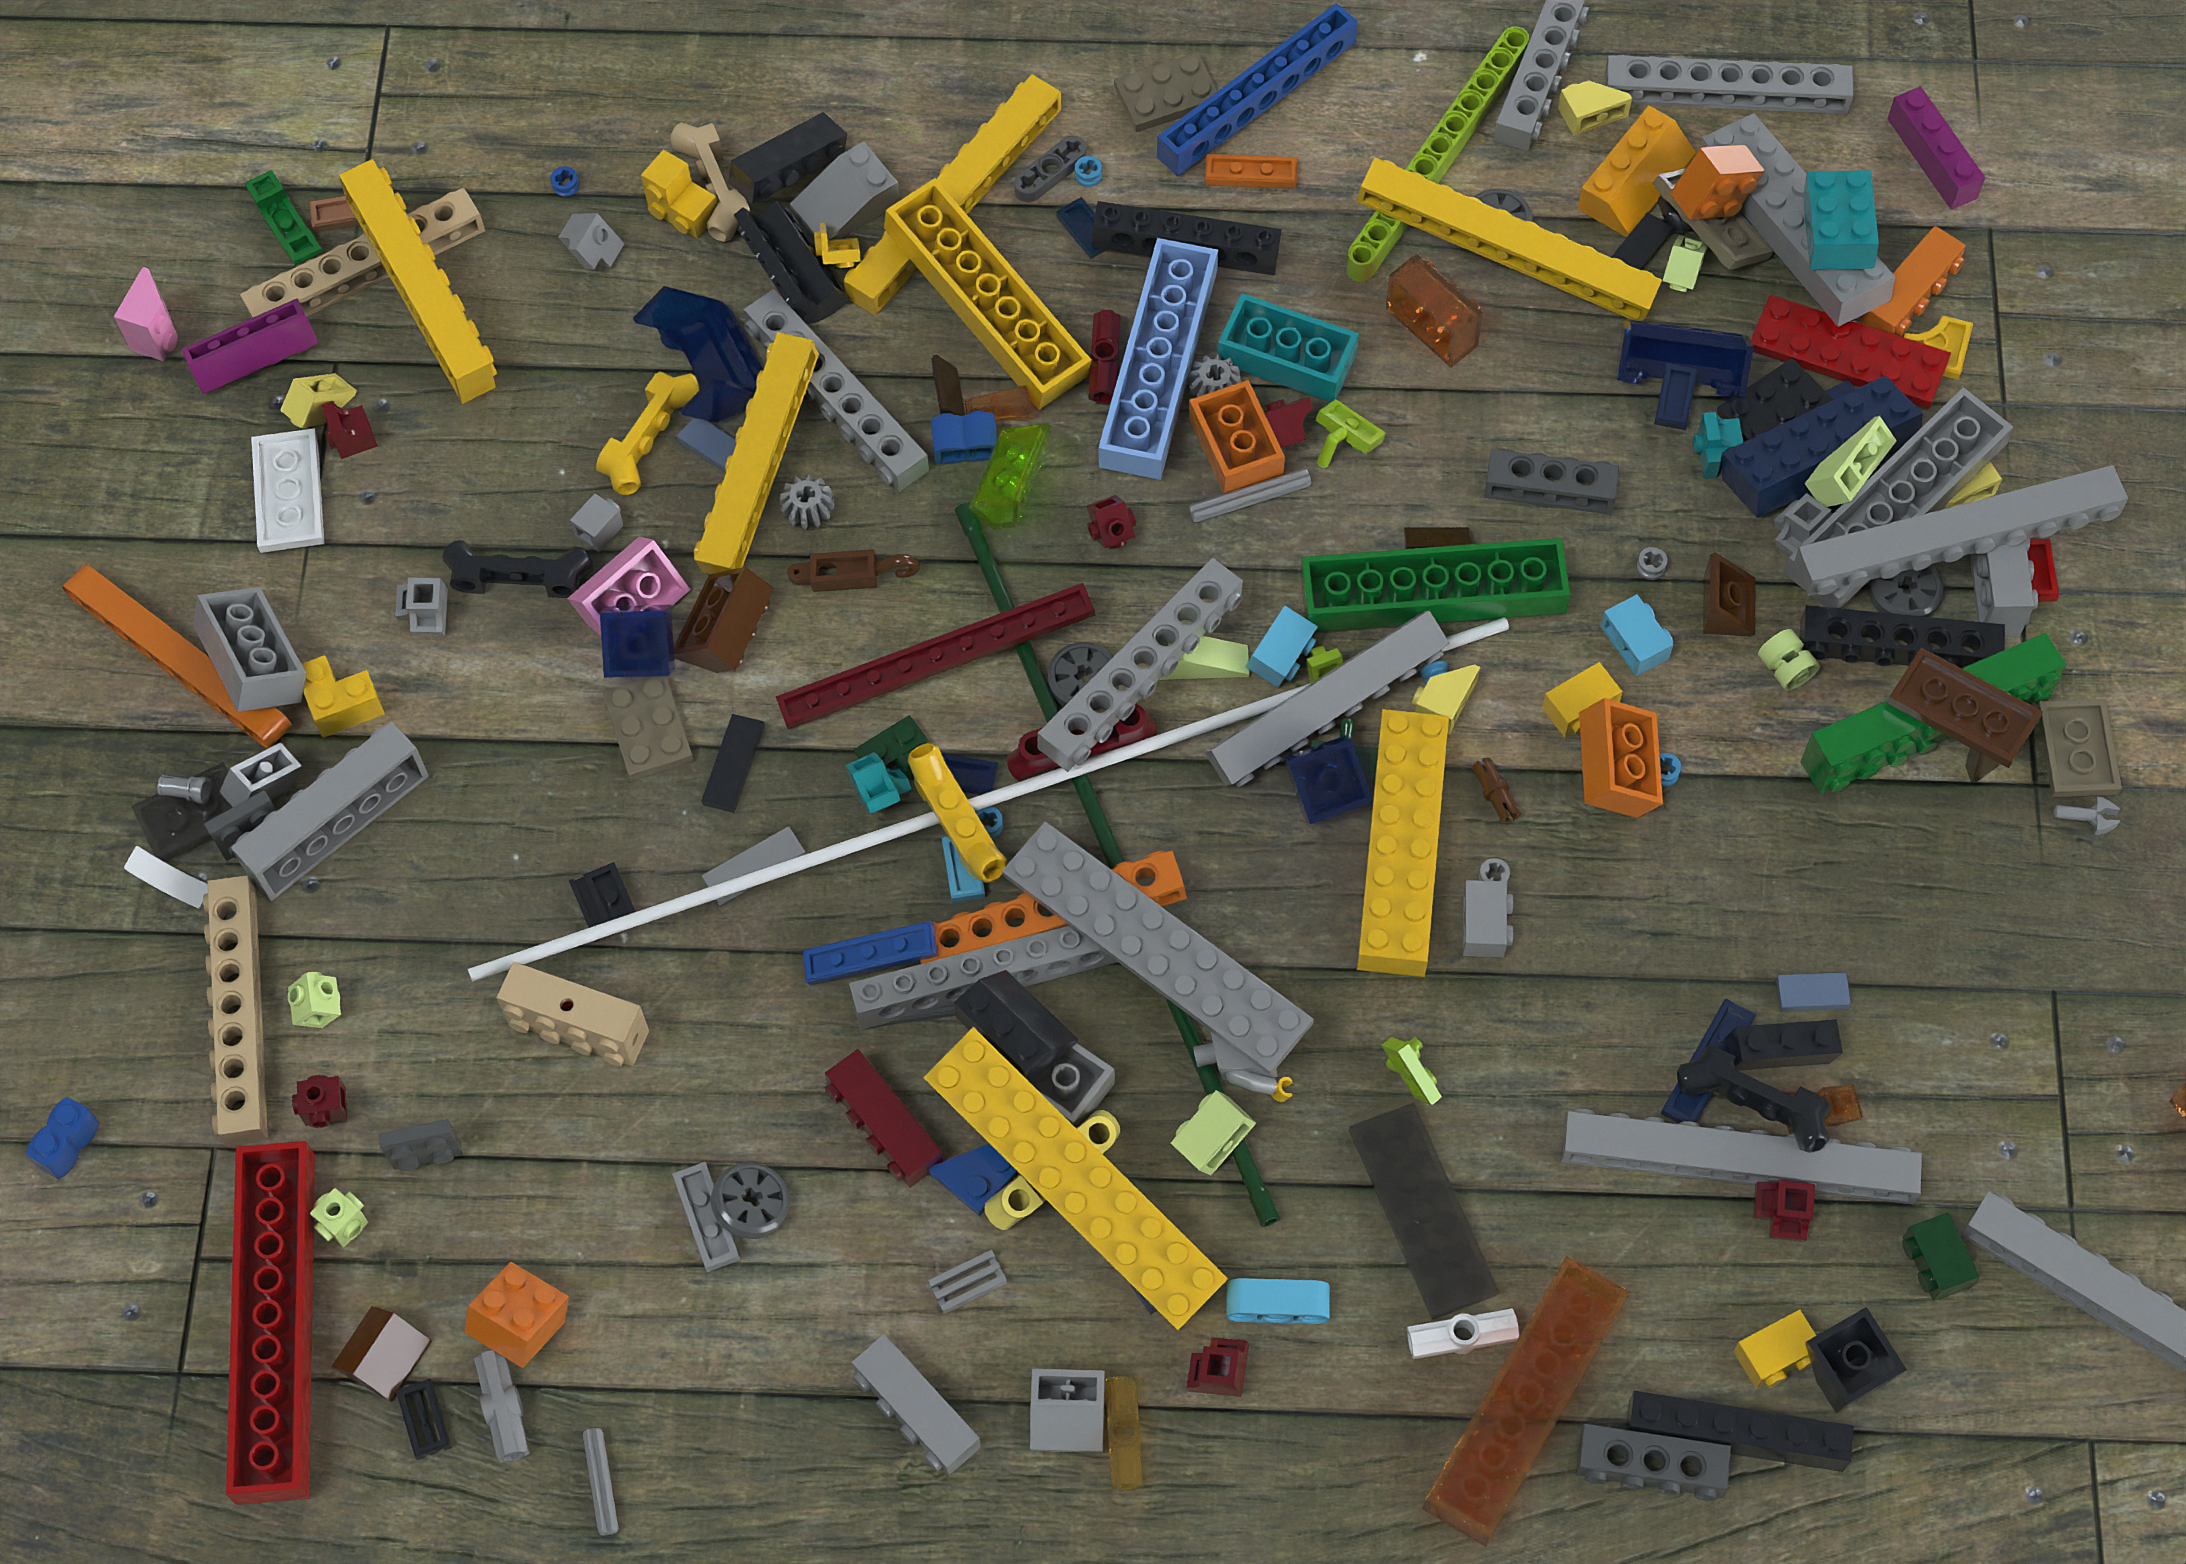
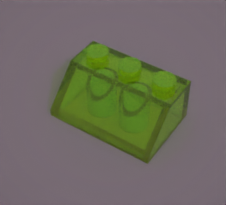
M1040 423L1001 430L969 507L973 513L993 530L1016 527L1020 520L1022 510L1032 491V486L1039 469L1042 467L1043 459L1049 446L1050 424Z

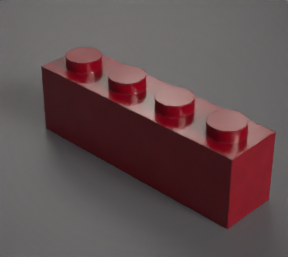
M856 1049L825 1072L827 1086L824 1088L836 1104L840 1101L848 1110L845 1115L850 1123L857 1130L861 1127L869 1136L866 1138L868 1145L877 1156L883 1153L890 1162L887 1164V1168L898 1182L903 1179L911 1188L929 1174V1169L932 1166L943 1162L941 1150L859 1049Z

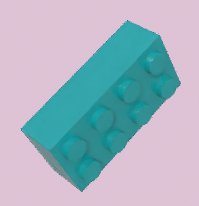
M1241 293L1218 341V353L1222 361L1231 358L1233 366H1239L1240 371L1332 402L1337 399L1357 355L1359 333Z

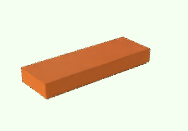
M1206 154L1205 185L1296 189L1298 157Z

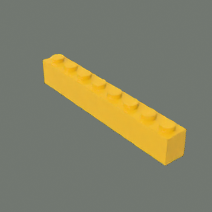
M777 332L774 342H771L767 348V362L764 370L758 373L755 395L749 399L746 406L747 417L743 427L741 426L737 430L735 438L736 447L733 455H729L727 458L724 480L716 488L713 510L705 518V532L702 540L698 541L694 548V560L704 573L714 574L742 568L819 357V352L811 339Z

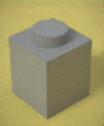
M594 494L570 519L574 536L597 552H600L624 526L620 507L611 499L606 498L604 500L597 494Z

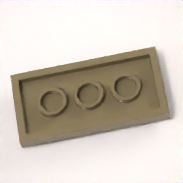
M1686 169L1657 176L1653 185L1661 193L1663 199L1674 207L1680 214L1681 219L1690 225L1698 234L1699 239L1714 252L1720 263L1729 270L1769 260L1774 253L1773 249L1740 212L1732 217L1689 220L1670 194Z

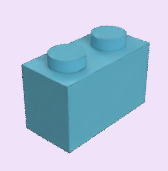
M1638 594L1604 611L1600 627L1635 677L1669 660L1673 648V639L1667 629L1660 627L1655 620L1653 609L1648 603H1643Z
M1284 606L1245 667L1277 688L1284 678L1290 682L1301 666L1295 661L1300 654L1307 656L1317 641L1311 636L1318 626L1287 606Z

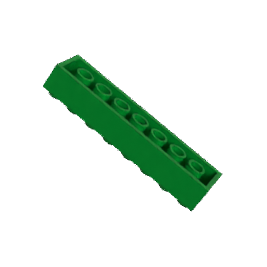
M1562 538L1302 557L1300 578L1305 619L1318 626L1315 632L1401 626L1418 614L1428 610L1437 623L1566 614L1570 599Z
M2044 633L1962 669L2028 704L2034 702L2038 705L2040 701H2047L2053 696L2052 692L2056 684L2060 682V677L2067 664L2047 633ZM1887 700L1812 732L1800 762L1819 794L1829 790L1838 792L1848 786L1850 781L1857 778L1862 780L1868 779L1875 775L1880 768L1890 765V767L1898 766L1905 762L1910 755L1917 752L1920 755L1926 754L1933 750L1938 743L1945 740L1949 742L1956 740L1887 704Z

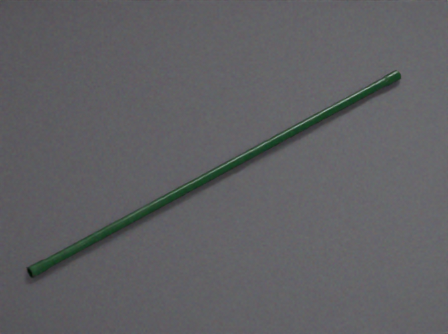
M970 502L960 504L956 507L955 513L964 534L969 539L999 612L1003 613L1015 608L983 534L982 525L973 504ZM1030 640L1014 647L1048 723L1060 710ZM1087 773L1071 778L1110 869H1114L1117 864L1124 862V858ZM1165 997L1206 1095L1213 1094L1216 1090L1225 1094L1213 1065L1197 1066L1193 1047L1204 1044L1193 1018ZM1243 1138L1231 1153L1248 1190L1249 1200L1261 1227L1270 1226L1278 1222L1280 1216Z

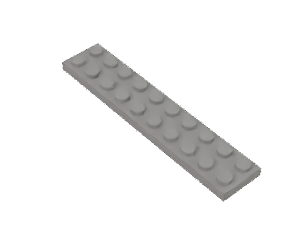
M1046 821L1002 870L1003 877L1270 1076L1314 1023L1311 1016Z

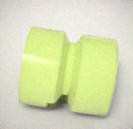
M1786 629L1774 635L1758 651V656L1768 669L1776 670L1774 676L1785 691H1792L1802 686L1820 668L1819 663L1809 650H1802L1804 644L1792 629Z

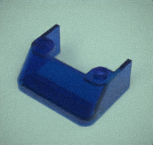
M663 286L633 317V320L637 324L657 328L661 342L669 349L683 351L694 370L702 388L680 410L681 414L718 423L746 411L747 403L750 398L754 397L757 389L756 379L758 373L763 368L733 311L722 301Z
M1623 319L1616 377L1617 380L1632 384H1640V380L1647 379V377L1663 379L1665 366L1668 363L1697 369L1695 383L1710 385L1716 389V394L1733 397L1735 392H1737L1739 397H1745L1754 346L1750 338L1743 334Z

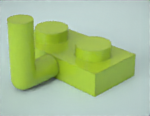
M1335 399L1319 410L1315 420L1331 432L1326 437L1316 463L1321 468H1327L1337 444L1342 440L1350 443L1356 450L1367 454L1383 442L1386 432Z
M1390 1037L1381 1045L1389 1057L1386 1061L1387 1068L1400 1074L1415 1099L1433 1105L1442 1097L1435 1086L1437 1084L1436 1078L1427 1068L1422 1066L1418 1059L1420 1058L1419 1050L1423 1048V1045L1416 1037L1406 1042Z

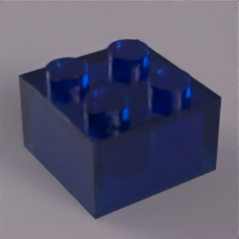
M671 605L606 606L600 612L604 678L671 675L675 670Z
M1346 735L1283 758L1304 819L1310 825L1373 802L1352 739Z

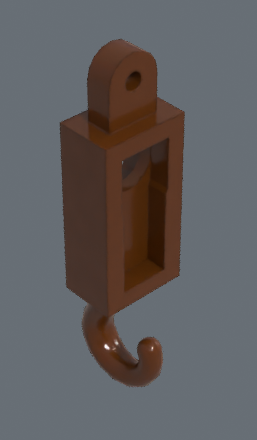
M874 549L810 554V562L792 564L788 568L787 574L793 584H811L813 592L877 588V576L894 567H909L895 571V575L899 578L913 576L919 572L920 563L916 558L906 554H897L877 561ZM837 568L835 575L820 576V569Z

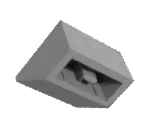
M1032 1369L1030 1451L1103 1453L1105 1371Z

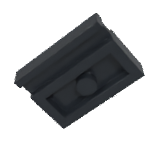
M615 862L583 874V877L577 880H569L588 928L636 912Z

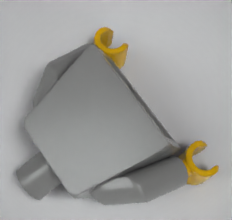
M1212 1032L1213 1043L1193 1047L1197 1066L1201 1067L1217 1063L1222 1079L1228 1080L1230 1084L1271 1095L1278 1102H1285L1293 1096L1291 1093H1285L1282 1087H1289L1293 1084L1291 1078L1283 1077L1276 1082L1274 1077H1279L1277 1068L1270 1076Z

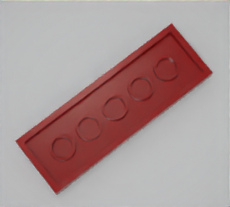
M1771 294L1768 297L1748 346L1749 351L1783 362L1793 358L1804 369L1841 381L1849 380L1851 384L1860 387L1886 375L1913 404L1927 409L1931 407L1951 352L1852 320L1837 326L1824 311Z

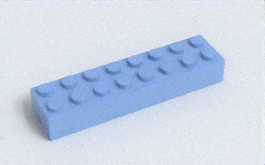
M1157 238L1098 447L1099 468L1161 480L1188 382V375L1190 374L1218 271L1217 249Z

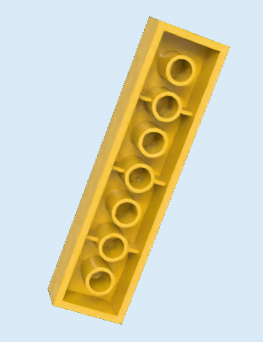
M371 159L339 174L350 209L461 403L464 404L496 388L493 376L497 375V371L493 365L494 359L486 345H481L478 339L480 335L471 319L467 321L463 313L465 309L457 294L452 295L448 287L450 282L444 270L437 268L434 262L436 260L429 244H423L419 236L421 232L413 217L408 218L405 212L407 208L398 192L394 194L390 186L392 184L391 179L385 168L379 169L375 161Z
M936 178L886 209L884 229L1038 410L1088 377L1091 358Z
M1382 709L1357 970L1425 977L1429 952L1449 716Z

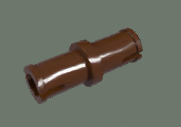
M1483 758L1482 761L1486 771H1484L1479 761L1472 766V770L1484 788L1483 795L1485 799L1491 801L1501 823L1508 824L1510 820L1506 810L1510 813L1513 821L1520 816L1521 812L1517 809L1508 792L1509 785L1505 780H1501L1491 758Z

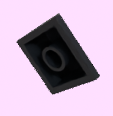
M1867 1307L1805 1342L1816 1382L1836 1413L1896 1379L1907 1370Z

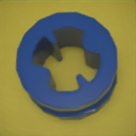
M559 167L551 174L550 181L553 190L559 196H571L578 191L580 187L578 175L571 167ZM564 178L570 179V181L566 182L565 186H561L560 182H563Z

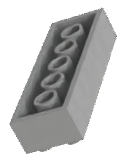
M392 721L385 727L375 730L371 734L370 739L358 748L351 749L337 765L331 769L324 770L309 787L296 792L286 805L278 811L268 814L263 823L251 832H246L238 838L236 844L231 849L249 878L270 901H273L429 777L417 748Z

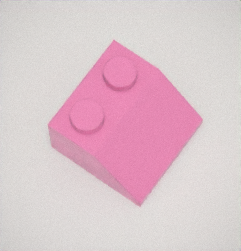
M142 267L114 318L131 351L164 361L168 353L176 347L178 335L149 269Z

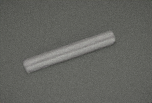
M1300 469L1193 503L1189 506V513L1193 522H1200L1309 487L1311 485V477L1307 469Z

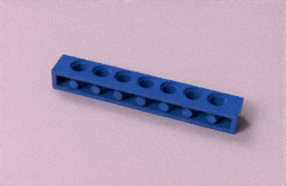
M1338 3L1334 4L1157 136V158L1176 176H1179L1356 43L1357 20Z

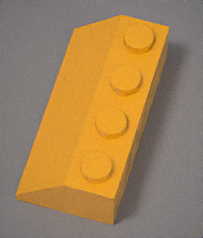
M1648 105L1581 187L1577 209L1627 238L1647 212L1650 213L1658 204V198L1661 196V193L1653 185L1657 176L1686 169L1696 155L1695 150L1676 121Z

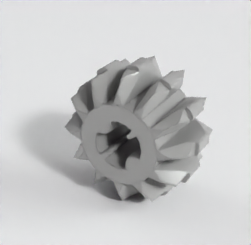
M1219 353L1215 356V359H1210L1205 355L1203 363L1195 361L1193 371H1190L1188 375L1191 396L1197 397L1242 382L1239 366H1233L1231 358L1222 361Z
M808 474L806 480L802 481L796 476L794 485L785 483V493L780 494L781 511L785 518H789L790 524L793 527L801 523L802 528L806 530L808 525L813 523L814 526L819 528L820 519L829 521L830 511L834 510L835 504L834 499H832V489L830 486H825L822 478L813 482L812 476Z

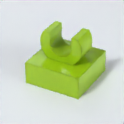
M1321 645L1310 650L1313 656L1307 658L1310 683L1343 663L1342 655L1337 648L1326 652L1324 646Z

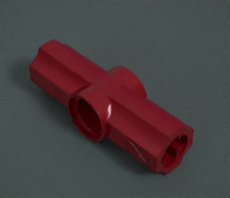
M1101 310L1093 315L1088 398L1096 402V404L1108 405L1112 401L1117 383L1121 316L1113 310Z

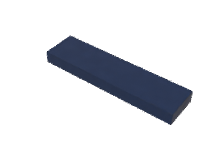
M1725 998L1689 1062L1697 1061L1705 1047L1708 1046L1726 1051L1724 1038L1736 1026H1750L1756 1014ZM1677 1082L1661 1114L1678 1124L1685 1121L1696 1123L1714 1091L1688 1097L1681 1092Z

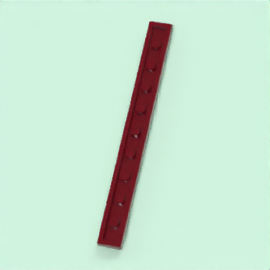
M1084 583L778 695L776 699L786 727L789 730L1096 616L1095 610Z

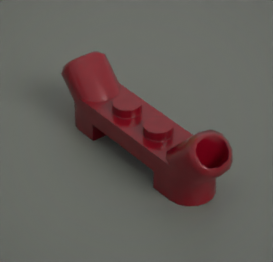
M1136 703L1131 715L1124 721L1120 719L1113 726L1110 736L1103 743L1097 742L1090 749L1091 752L1088 757L1156 736L1157 727L1155 720ZM1042 728L1024 734L1019 740L1018 748L1007 756L1008 770L1018 781L1035 777L1042 771L1059 766L1037 748L1038 732ZM1078 729L1071 731V733L1074 735H1081L1085 733L1084 731Z

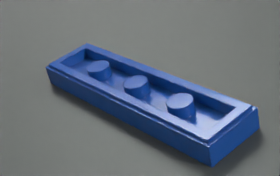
M931 921L803 950L806 983L809 985L938 956L935 929Z

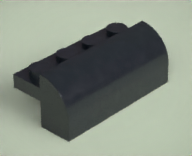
M775 201L758 217L744 207L734 214L741 225L738 227V231L785 302L806 324L816 323L831 316L850 300L829 266L823 264V257L816 256L814 244L791 210Z

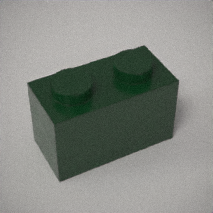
M1949 1212L1909 1226L1903 1236V1249L1908 1259L1914 1260L1919 1270V1283L1926 1293H1930L1933 1301L1974 1286L1980 1276Z

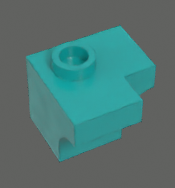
M1716 412L1703 413L1698 433L1693 435L1694 453H1699L1704 479L1717 477L1719 467L1722 466V452L1743 443L1739 418L1722 419L1716 415Z
M875 752L845 765L859 802L870 814L901 801L899 795L912 789L906 775L900 769H886L883 760Z

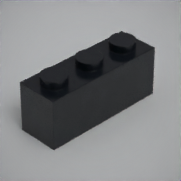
M1837 1019L1736 1026L1724 1038L1726 1051L1736 1056L1735 1070L1737 1071L1830 1064L1843 1053Z

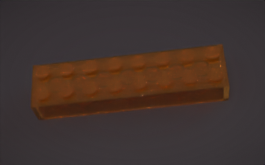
M1565 1257L1427 1494L1422 1507L1424 1511L1485 1547L1488 1545L1624 1307L1630 1293L1628 1290L1572 1258Z

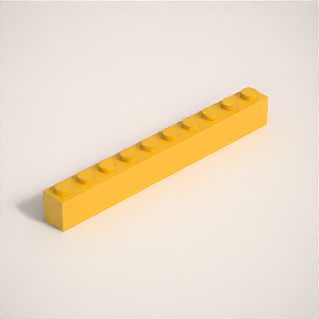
M1031 74L1024 83L1021 82L1017 85L1013 95L1006 103L1003 102L998 106L995 115L989 122H985L979 127L976 136L960 148L958 156L941 169L937 178L938 182L966 214L973 209L1062 110L1061 91ZM885 231L882 239L876 246L870 247L856 268H851L845 275V292L852 302L876 316L918 268Z
M1374 158L1356 200L1357 203L1640 324H1643L1662 282V279L1655 277L1648 271L1629 266L1618 258H1610L1597 252L1590 246H1582L1568 240L1562 234H1554L1540 228L1534 222L1514 217L1506 210L1493 208L1475 197L1465 196L1447 185H1440L1430 181L1419 173L1409 172L1397 167L1388 160Z

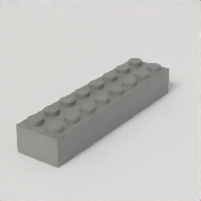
M1754 113L1702 137L1701 147L1746 145L1763 167L1765 172L1757 182L1756 188L1750 192L1743 202L1740 211L1837 326H1841L1891 301L1895 276L1878 256L1876 257L1875 267L1872 269L1810 270L1803 203L1806 173Z
M1963 387L1864 483L1851 502L1844 503L1801 546L1941 510L2007 445L2013 426ZM1797 549L1788 558L1785 574L1805 590L1794 563ZM1865 584L1858 587L1848 585L1837 588L1834 592L1827 595L1814 594L1811 596L1824 607L1841 608Z

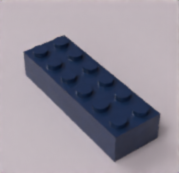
M1885 375L1722 452V480L1749 510L1759 518L1803 497L1806 493H1811L1805 482L1818 465L1874 417L1880 416L1897 440L1885 457L1897 452L1922 428L1923 413Z

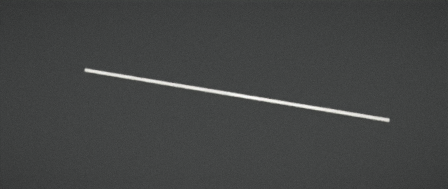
M1504 617L1448 636L1446 638L1450 644L1441 650L1444 652L1509 630L1508 621ZM1309 684L1088 758L1079 766L1075 764L1069 772L1059 768L970 798L968 801L974 811L1239 722L1271 710ZM932 811L469 968L468 971L472 982L509 970L513 961L524 965L939 824L940 822Z

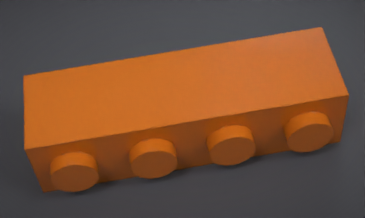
M1934 226L1893 273L1895 282L1891 301L1861 315L1858 323L1902 337L1912 323L1910 319L1915 314L1920 316L1930 302L1928 300L1932 294L1937 296L1947 283L1946 278L1949 274L1956 275L1965 262L1962 255L1966 245L1939 227Z

